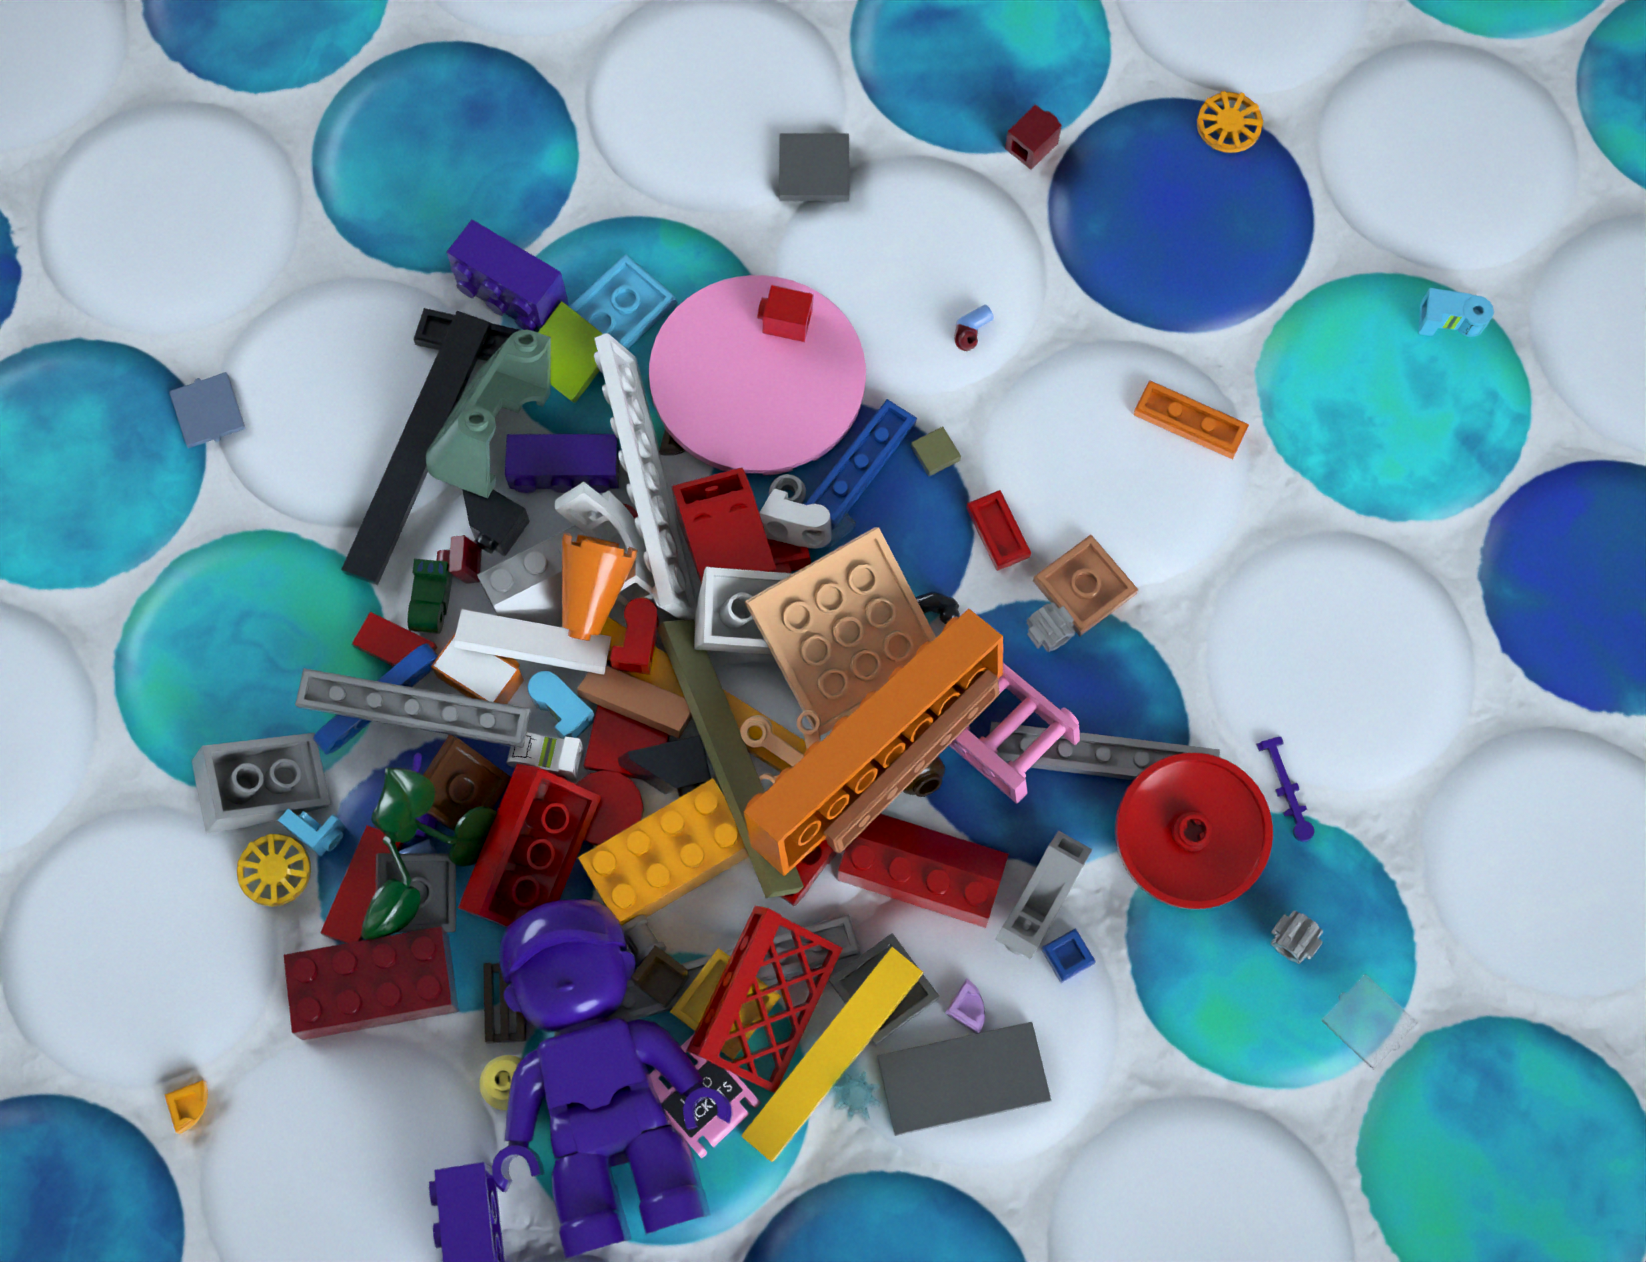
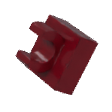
M465 535L451 537L450 550L437 551L436 561L448 562V572L466 584L480 582L477 574L481 570L482 549Z

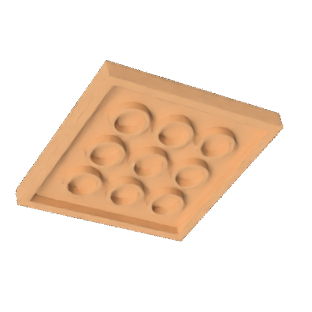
M879 527L872 528L745 601L749 612L803 712L813 710L819 714L821 718L820 736L833 729L836 722L843 716L849 717L860 707L863 698L873 690L878 691L887 683L889 676L897 667L907 665L925 642H932L936 638ZM806 715L812 729L815 728L816 721L814 717Z

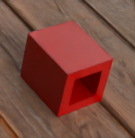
M771 285L768 298H761L757 318L763 319V334L805 342L813 312L814 294Z

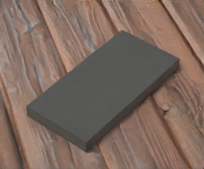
M1032 1022L877 1055L895 1136L1051 1101Z

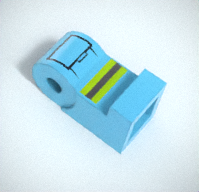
M1429 288L1420 305L1418 334L1433 336L1438 328L1458 330L1462 335L1468 337L1481 334L1493 318V305L1482 296Z
M541 671L531 677L528 683V692L531 700L537 708L549 711L559 722L554 727L561 739L565 737L578 738L594 723L595 716L593 711L557 675L549 671Z

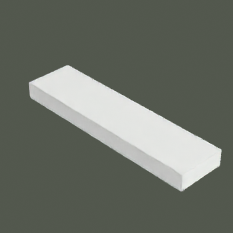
M461 609L454 638V648L604 675L611 636L591 635L590 641L580 640L568 636L569 629Z

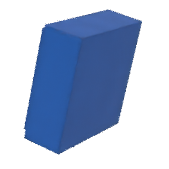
M1076 928L1041 948L1061 983L1096 963Z

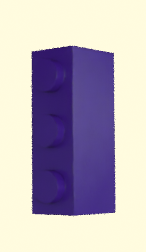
M507 434L505 478L509 489H514L521 493H532L536 489H551L557 493H566L582 482H585L598 493H605L610 489H619L620 460L618 452L620 451L618 438L615 434Z

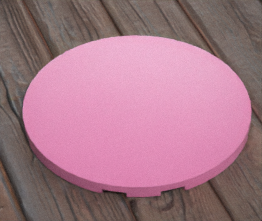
M749 275L713 283L697 291L677 306L668 316L655 339L649 363V382L654 408H656L666 431L685 451L707 465L723 471L743 467L745 473H763V476L793 471L795 467L810 461L814 462L828 453L843 439L855 422L861 408L866 383V364L864 352L855 329L841 310L829 299L808 286L792 280L766 275ZM771 285L814 294L813 312L805 342L763 334V319L757 318L761 298H768Z

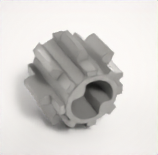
M1054 602L1044 605L1026 620L1027 625L1030 627L1027 635L1037 648L1043 645L1047 652L1054 651L1065 644L1076 632L1072 627L1074 619L1065 606L1058 608Z
M1293 911L1289 917L1283 915L1271 931V934L1275 936L1271 941V945L1288 960L1300 964L1304 958L1310 960L1323 943L1319 939L1323 930L1308 916Z

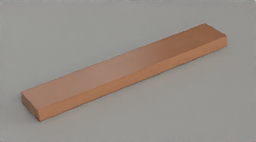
M987 670L824 831L828 845L837 854L841 853L1000 695L998 677Z

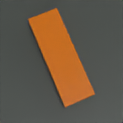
M1150 380L1133 413L1134 416L1230 459L1234 458L1249 424Z

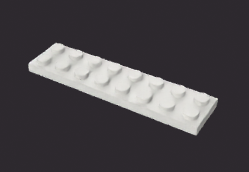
M609 333L595 338L598 352L594 353L597 367L604 375L606 383L602 386L604 397L613 411L614 417L610 419L614 434L620 440L622 448L618 455L620 463L628 473L630 484H627V493L631 502L636 505L638 517L635 518V525L640 537L644 539L647 550L643 553L644 562L654 578L655 586L652 587V595L659 608L664 609L680 620L694 619L695 621L698 601L662 458L659 453V446L637 358Z

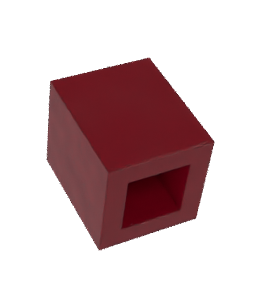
M1035 104L1007 131L1005 150L1032 170L1059 143L1062 125L1055 115L1049 111L1042 110Z

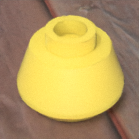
M503 1055L494 1058L484 1067L479 1081L480 1092L484 1100L492 1107L499 1110H507L512 1076L518 1063L522 1060L521 1058L513 1055Z

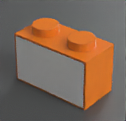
M454 634L431 665L436 677L468 698L508 704L524 681L520 669H518L520 664L514 658L454 648Z

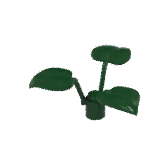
M386 768L383 790L378 804L372 813L371 821L373 825L385 834L382 842L388 846L400 871L402 881L390 879L377 890L367 909L362 925L361 937L371 940L394 934L405 928L413 920L419 909L421 894L415 887L409 886L411 884V877L395 845L396 842L404 843L411 840L418 829L447 844H453L449 852L450 861L458 866H470L476 864L497 812L486 806L473 808L458 821L455 828V836L445 835L416 819L427 813L433 805L435 798L433 783L424 775L413 770Z

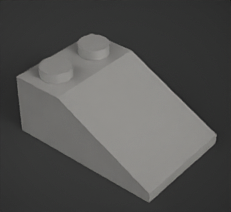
M315 733L202 746L192 759V766L205 832L213 833L243 829L275 821L287 809L298 815L303 811L306 813L329 807L330 800L319 748L313 740Z

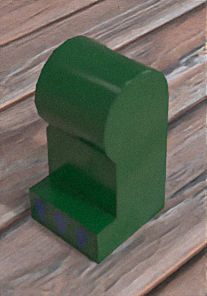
M414 558L412 570L414 579L407 618L409 631L441 633L445 615H447L453 575L448 572V562Z

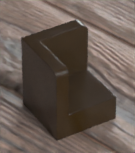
M655 945L633 973L631 979L637 988L664 1008H667L690 976L686 967Z

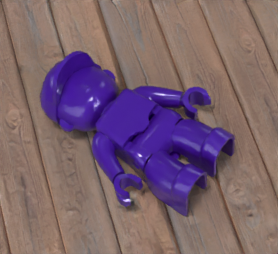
M590 899L548 902L530 910L507 927L501 938L499 949L503 979L507 984H511L506 987L503 994L508 1007L514 1012L522 1013L527 1021L536 1028L545 1032H559V1036L541 1041L538 1048L528 1053L516 1067L511 1080L504 1141L508 1142V1146L500 1150L494 1158L492 1164L493 1180L496 1186L503 1193H506L513 1181L510 1178L509 1165L517 1156H522L526 1159L532 1177L545 1174L539 1155L532 1148H529V1141H533L542 1100L546 1096L550 1114L552 1152L554 1158L558 1159L555 1161L552 1171V1191L560 1223L559 1237L565 1259L615 1243L631 1240L626 1215L612 1175L611 1167L629 1162L640 1200L639 1212L645 1234L654 1233L657 1230L697 1218L710 1216L708 1202L693 1153L683 1135L673 1127L654 1089L646 1064L653 1066L663 1075L680 1096H686L683 1115L688 1130L698 1128L695 1108L704 1099L710 1098L715 1101L718 1107L717 1117L730 1124L733 1117L732 1105L729 1099L717 1090L708 1087L704 1088L702 1083L705 1080L678 1042L666 1029L655 1022L642 1019L625 1021L621 1018H615L606 1021V1018L614 1014L623 1002L626 995L627 981L631 979V976L636 971V960L631 953L626 951L627 945L623 928L611 909L596 900Z

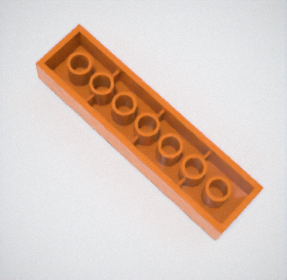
M970 609L966 610L959 618L956 616L950 619L938 637L932 642H925L907 665L897 667L889 676L887 683L878 691L873 690L863 698L857 710L849 717L843 716L840 718L826 738L821 742L816 741L810 745L803 758L796 765L785 768L777 776L775 783L765 793L756 794L748 802L744 816L751 847L783 876L791 871L826 838L824 831L987 670L991 671L998 679L1003 675V635Z

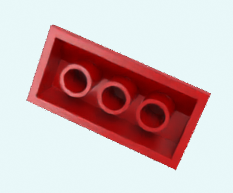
M517 763L458 909L507 928L530 910L548 902L559 901L601 796L539 767Z
M880 813L845 848L838 870V881L986 928L1009 854Z

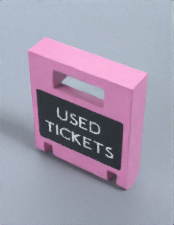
M693 1035L684 1044L681 1045V1048L684 1050L685 1053L688 1052L686 1050L690 1044ZM689 1052L697 1062L695 1065L696 1069L705 1080L702 1083L704 1088L708 1087L717 1090L729 1099L733 1111L730 1124L717 1117L718 1107L715 1101L709 1098L700 1101L696 1105L695 1117L698 1128L688 1130L683 1115L686 1096H680L673 1086L668 1090L659 1080L661 1074L656 1069L650 1074V1077L673 1127L683 1135L687 1143L702 1159L707 1152L705 1147L697 1141L700 1137L704 1136L715 1147L749 1115L739 1101L745 1097L747 1102L755 1109L761 1102L736 1074Z

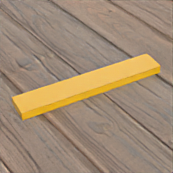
M891 947L743 1132L741 1137L769 1161L774 1162L924 972L895 948Z

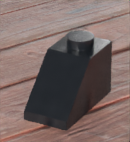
M462 489L469 526L475 538L474 542L482 550L490 554L495 550L501 555L506 556L530 522L526 509L494 489L488 498Z
M700 735L628 751L618 758L619 766L663 794L678 792L679 798L711 779Z

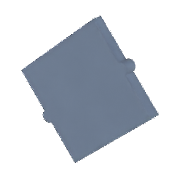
M227 372L204 380L197 378L192 384L169 391L188 448L212 440L219 442L223 436L246 429Z

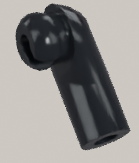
M929 592L915 597L924 614L928 612L940 614V620L944 624H947L953 617H960L957 610L959 604L954 598L937 592Z

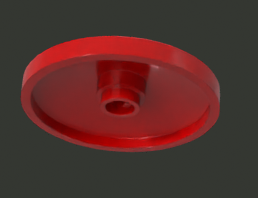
M1182 753L1166 757L1150 765L1128 786L1118 807L1115 822V838L1118 853L1126 871L1143 891L1170 906L1183 909H1206L1234 900L1256 882L1270 856L1273 841V824L1269 806L1263 793L1254 780L1241 768L1218 756L1204 753Z

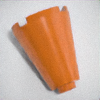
M570 533L563 534L562 627L569 629L568 636L590 641L591 635L600 634L637 558V549L629 547L628 552L624 553L625 549L619 548V543L579 534L577 535V540L572 541Z

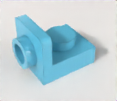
M287 809L278 819L290 833L320 857L326 850L328 852L332 851L341 842L344 835L342 832L346 828L342 821L334 814L329 817L322 827L304 811L297 816L290 809Z

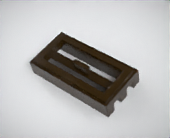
M491 962L483 963L485 1042L491 1044L526 1041V1018L522 1013L516 1012V1033H510L509 1007L503 995L508 984L503 979L500 962L496 964ZM494 973H499L501 1034H495Z

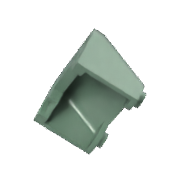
M519 330L513 333L476 373L427 451L426 466L427 471L432 477L485 498L489 497L496 485L495 475L490 473L489 442L496 430L495 418L502 407L519 413L522 405L529 401H536L537 405L544 406L550 396L551 337L531 330Z

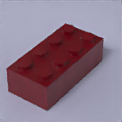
M442 926L283 955L292 1034L301 1040L459 1012L449 935Z

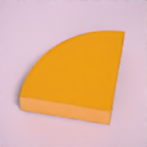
M201 1080L165 1094L176 1133L181 1134L191 1128L203 1114L208 1099L206 1081Z

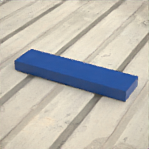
M886 399L805 505L819 504L826 507L830 513L831 528L835 530L915 426L917 417Z

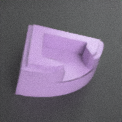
M966 978L945 1014L978 1034L985 1020L984 1003L977 987Z

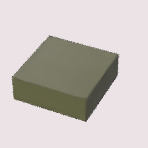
M943 426L911 442V448L928 477L961 460L960 453Z

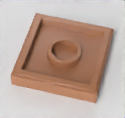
M1092 535L1085 538L1033 578V582L1051 603L1054 602L1058 608L1065 606L1074 619L1072 627L1079 637L1134 597L1139 590Z

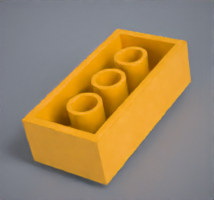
M714 778L579 856L578 859L604 905L611 909L621 926L637 916L645 915L647 918L746 859L749 855L726 798Z

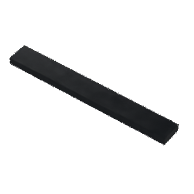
M456 311L341 570L344 574L375 585L379 584L428 473L426 466L427 451L464 392L492 328L489 321Z

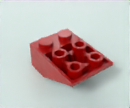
M743 467L671 486L677 519L701 584L706 567L777 572L753 491Z

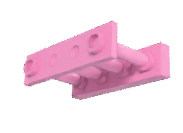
M1003 663V675L998 679L999 692L1001 694L1005 689H1008L1022 702L986 738L982 736L978 739L969 731L970 727L968 726L949 746L1018 804L1028 794L1025 772L1062 735L1075 746L1080 741L1079 721L1068 709L1062 708L1060 710ZM1035 712L1050 726L1014 762L1010 760L1006 763L997 755V748Z

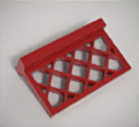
M755 905L686 1051L775 1093L843 948L782 917L781 914L770 908ZM779 926L791 932L795 947L777 954L773 939ZM800 936L809 940V942L802 944ZM817 945L828 950L822 966L810 970L804 950ZM767 951H768L770 957L765 958V956H766V954H767ZM797 953L803 974L785 980L779 960ZM772 963L778 983L760 990L756 975L760 967ZM817 975L816 980L814 982L812 977ZM805 980L809 995L804 1003L793 1007L788 986ZM750 988H752L753 993L748 994ZM780 990L786 1010L768 1016L762 996ZM755 999L761 1020L742 1026L739 1011L744 1003ZM788 1016L792 1026L788 1039L776 1043L770 1023ZM733 1024H734L736 1029L733 1030V1031H730L731 1028H732V1026H733ZM763 1026L769 1046L751 1053L745 1033ZM738 1036L744 1056L730 1062L718 1057L725 1041ZM784 1048L783 1051H782V1053H781V1055H780L779 1049ZM772 1053L775 1068L769 1081L758 1076L753 1060ZM746 1063L748 1071L739 1067V1065Z

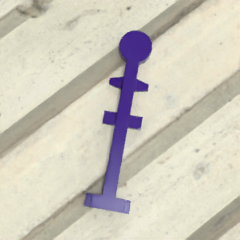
M1282 736L1261 741L1256 746L1259 752L1268 749L1282 786L1275 789L1277 797L1285 795L1290 807L1283 814L1284 816H1293L1296 823L1293 828L1294 837L1298 841L1307 842L1314 835V827L1303 818L1302 812L1307 810V807L1299 806L1294 792L1300 790L1298 783H1290L1277 746L1284 744Z

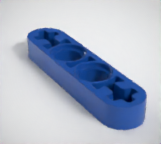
M422 644L377 681L413 687L433 670L431 665L437 659L438 654L429 644ZM336 715L318 730L313 740L325 755H328L341 748L372 721Z

